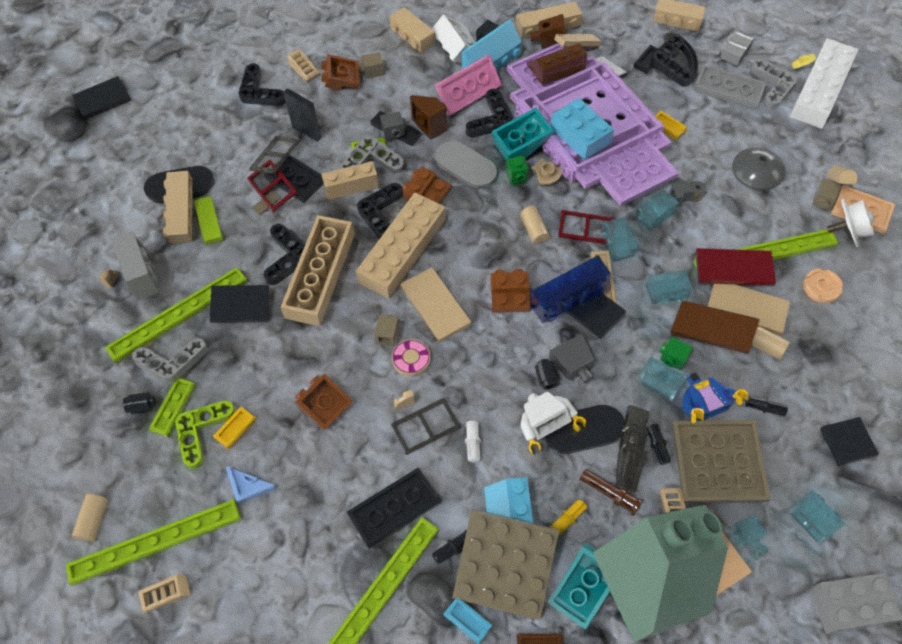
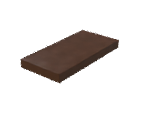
M682 300L671 329V334L749 354L760 319Z

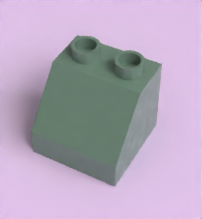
M706 505L645 517L593 552L634 643L693 623L712 613L728 546L722 536L723 528L720 520L714 513L708 510Z

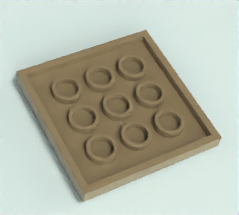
M755 420L696 421V423L691 421H673L672 430L680 486L685 504L769 502L771 500Z
M472 509L452 598H459L462 601L540 620L559 529Z

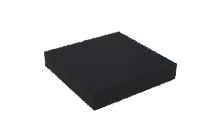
M860 417L825 425L820 428L838 466L879 455Z

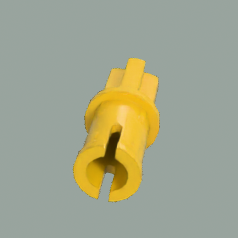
M577 500L567 511H562V515L549 527L559 529L558 537H560L587 510V505L582 500Z

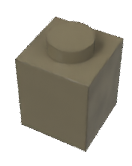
M380 52L361 56L362 63H359L361 73L364 72L366 79L385 75Z
M823 178L816 189L812 205L830 210L837 199L840 183Z
M379 315L374 333L376 344L395 346L399 330L397 317L393 315Z

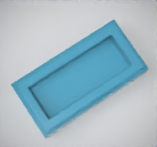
M459 598L455 599L443 614L477 644L481 643L493 627L491 623Z

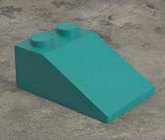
M537 107L492 131L493 142L506 161L509 158L522 155L526 159L554 134V130Z
M587 542L579 551L548 601L549 604L585 630L610 592L593 554L597 549Z

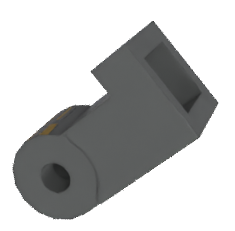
M700 181L672 184L669 196L673 207H681L682 202L700 201L706 186Z

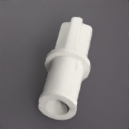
M477 421L466 422L467 439H465V444H467L468 461L472 463L480 460L479 444L481 439L479 438V422Z

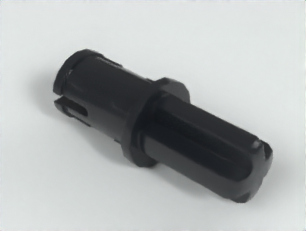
M749 394V400L745 401L744 406L763 411L764 414L768 412L783 417L788 412L787 405L769 401V398L762 399Z
M658 424L647 426L645 429L650 438V447L654 449L660 465L670 463L671 460L665 447L666 440H663Z
M467 530L452 540L448 539L445 545L432 553V557L437 564H441L454 554H459L458 551L463 549L465 542L463 539L466 537Z

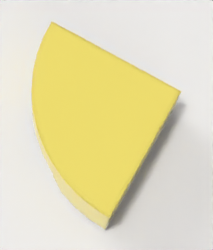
M815 54L799 57L792 62L793 69L815 61Z

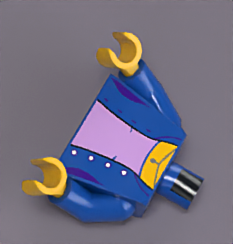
M693 373L686 378L691 386L684 393L682 410L691 418L692 423L704 421L729 410L734 403L733 400H736L738 405H742V399L749 400L748 392L744 389L737 391L731 389L712 377L702 381L697 373Z

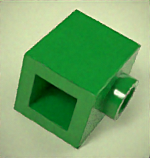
M524 156L507 159L506 174L510 185L527 182L529 168Z
M671 337L668 343H663L659 351L662 353L659 361L664 362L668 367H674L681 371L693 346Z

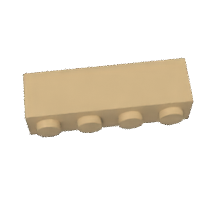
M576 1L517 14L516 28L521 39L530 38V32L539 31V21L560 14L564 15L566 29L579 27L581 25L582 13Z
M188 171L166 172V180H164V188L166 190L164 204L166 211L163 212L166 227H163L164 237H167L170 244L192 242V178Z

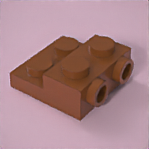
M327 54L326 59L322 61L321 70H324L321 82H325V87L341 90L342 86L358 89L360 85L359 61Z
M421 166L419 170L415 169L413 171L411 181L404 183L402 191L404 199L409 201L414 193H417L441 204L452 189V185L437 178L435 172Z
M500 269L491 273L492 313L530 312L528 272H524L522 269L505 272Z
M325 373L321 377L319 375L314 377L309 383L311 387L307 391L302 389L295 396L297 400L294 403L323 431L353 402Z

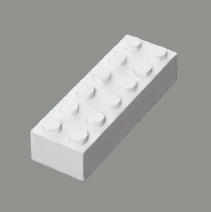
M827 38L790 117L822 129L859 49Z

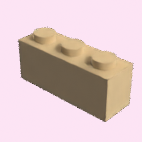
M658 0L653 22L699 32L705 6L675 0Z
M405 7L390 15V28L392 31L399 34L414 49L422 53L435 44V31Z
M373 161L322 173L328 200L379 187Z

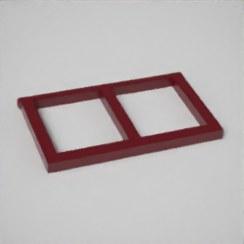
M271 159L247 177L248 182L272 212H275L298 193ZM271 165L279 177L260 191L252 180ZM283 180L292 192L272 206L264 195Z
M561 210L558 237L612 245L616 218ZM565 215L586 218L584 236L562 233ZM590 218L611 221L609 240L587 237Z

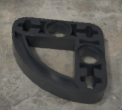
M678 34L672 35L654 52L651 58V64L684 87L690 85L698 70V58L695 50L685 38ZM664 49L670 50L671 53L665 52ZM679 50L686 56L689 70L672 59ZM668 67H673L675 71L670 70Z

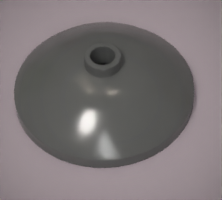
M764 148L744 149L735 156L732 163V171L736 179L744 186L754 190L764 191L777 187L783 181L786 173L785 165L780 157Z

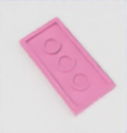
M490 55L484 56L435 84L441 101L447 107L446 113L448 116L485 96L488 90L497 89L502 86Z

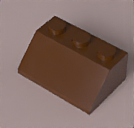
M578 43L528 61L527 66L541 85L586 69L587 52Z

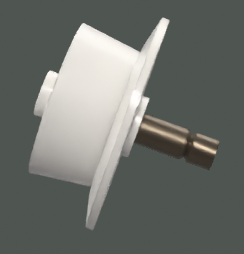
M842 198L841 201L846 220L827 226L828 232L831 233L835 230L848 228L858 248L860 237L874 235L871 222H874L872 212L867 211L864 200L848 206L844 198Z

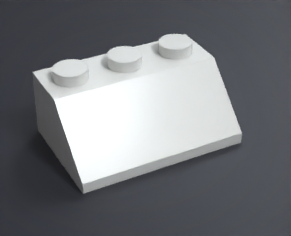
M444 14L432 28L435 31V38L443 44L442 48L450 54L449 57L454 62L462 63V51L476 43L462 23Z

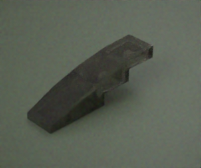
M628 405L619 445L615 485L636 492L647 452L643 449L648 434L645 427L649 411Z

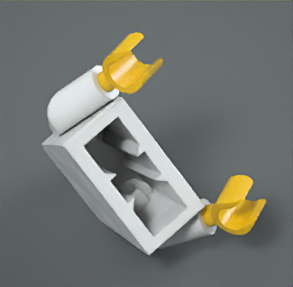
M545 392L540 396L537 393L529 395L528 402L524 404L526 412L522 414L521 429L526 441L529 440L528 448L532 455H534L532 452L534 446H538L540 452H542L541 445L534 438H537V440L570 423L572 421L571 418L574 421L573 428L578 432L580 428L576 424L577 422H581L584 427L586 425V420L576 415L578 412L568 399L553 396L549 392Z

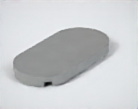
M449 141L437 148L435 152L437 165L468 186L486 188L495 182L497 174L495 164L464 144Z

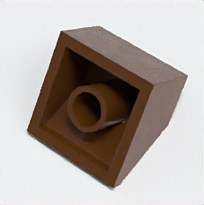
M410 96L411 120L430 140L447 131V107L443 102L441 103L436 97Z

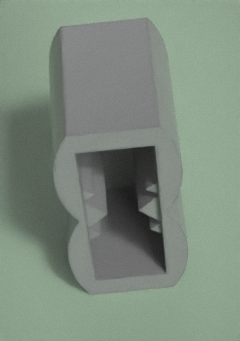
M738 31L733 35L730 34L726 42L727 44L724 43L720 49V53H722L720 58L738 66L750 50L754 38Z

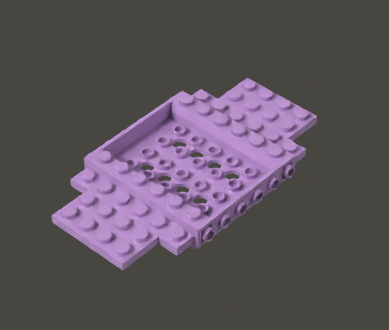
M559 43L507 66L506 71L521 87V89L510 93V99L516 105V118L537 107L551 126L553 113L580 98L582 101L590 100L592 103L587 105L604 121L611 123V127L614 129L611 144L586 160L555 132L541 144L544 152L552 158L556 166L560 167L564 177L568 178L571 183L578 180L584 189H587L600 182L618 205L622 206L678 177L679 172L661 153V151L669 148L672 143L663 133L665 127L662 122L638 99L623 80L616 75L613 69L603 61L599 63L591 56L587 58L586 69L541 85L527 66V62L566 48ZM596 94H605V97L599 98ZM617 115L624 116L625 119H624V120H619V119L616 118V116H617Z

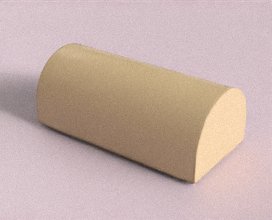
M840 165L831 167L827 175L828 179L841 184L855 185L858 179L855 171Z
M528 206L524 208L520 213V217L532 243L536 244L549 240L550 234L537 207Z
M758 326L752 346L780 360L790 341Z
M94 494L85 495L71 535L73 539L95 542L108 503L106 498Z

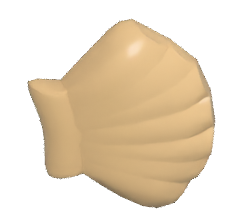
M542 158L531 167L536 173L538 183L541 185L554 184L562 175V170L559 166H556L553 162H546Z

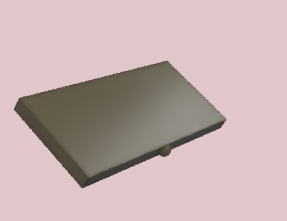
M274 191L265 196L271 205L281 199ZM263 199L252 207L259 215L269 208Z

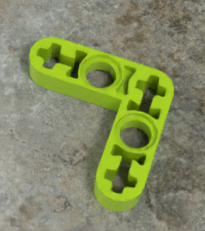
M230 401L217 402L181 413L177 416L175 424L182 460L189 469H197L204 462L198 430L226 422L236 412ZM227 407V414H223L224 408ZM206 412L211 413L209 420L201 421L202 414ZM188 419L189 421L187 422V426L189 429L188 431H186V428L183 425L184 420ZM187 437H195L191 445L184 444ZM189 451H193V454L196 456L194 463L190 462L192 457Z

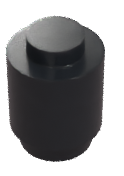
M549 359L538 361L535 371L540 386L544 390L557 387L559 378L554 362L549 361Z
M149 391L130 394L128 397L123 398L125 413L138 414L149 412L156 406L155 397Z

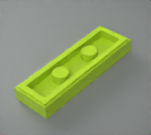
M208 196L194 200L205 245L222 241L223 237L212 197Z
M179 378L173 383L149 427L150 432L169 438L176 425L175 420L177 416L182 413L196 387L194 382Z

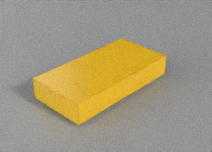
M660 110L655 115L665 127L663 132L677 141L687 131L688 127Z
M240 406L213 435V438L230 450L257 419Z

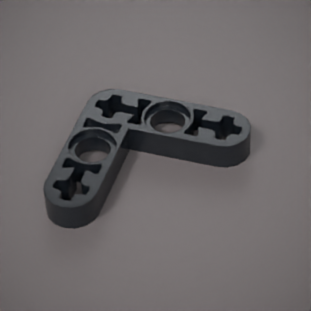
M256 63L247 65L238 92L241 102L271 106L284 105L286 103L284 91L280 89L258 88L261 78L260 66ZM248 82H254L252 85H246ZM260 95H267L265 98H258Z
M490 89L487 91L486 102L492 115L467 122V136L474 138L490 134L493 130L512 121V115L499 90ZM502 107L503 110L497 111L495 108ZM492 123L493 126L486 127L485 124Z
M391 183L357 203L359 215L378 239L384 234V232H381L380 227L382 226V229L386 231L390 226L379 210L402 198L403 191L399 183ZM378 197L385 199L383 202L375 201ZM373 217L379 218V221L373 223L370 221V219Z
M275 224L270 229L272 239L287 254L264 271L265 281L269 285L280 283L295 271L301 255H298L297 249L302 254L305 247L283 224ZM288 241L295 242L292 246L285 245ZM286 262L292 263L289 268L282 267Z

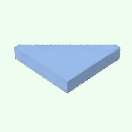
M229 466L226 467L238 504L275 489L273 484L262 481L247 473H242Z

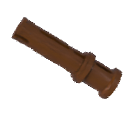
M587 468L580 476V481L614 500L613 503L617 507L620 505L631 512L633 517L643 502V499H637L627 493L625 488L620 490Z

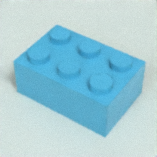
M580 98L552 114L551 127L554 132L584 160L612 142L614 129Z

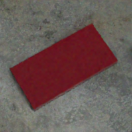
M697 248L695 251L698 283L774 286L776 284L772 251Z

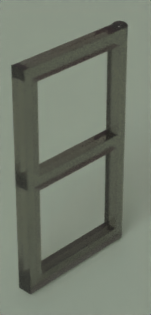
M275 136L250 166V171L275 174L301 139ZM277 141L293 142L286 153L270 151ZM265 156L281 158L273 169L257 167Z
M445 398L391 423L406 455L462 427ZM443 404L455 426L434 436L422 414ZM418 416L430 438L408 448L397 426Z

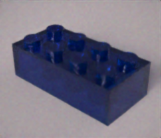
M599 255L532 290L531 307L542 324L552 322L561 313L564 312L566 314L572 311L577 303L583 305L590 300L592 295L600 296L605 293L611 273Z

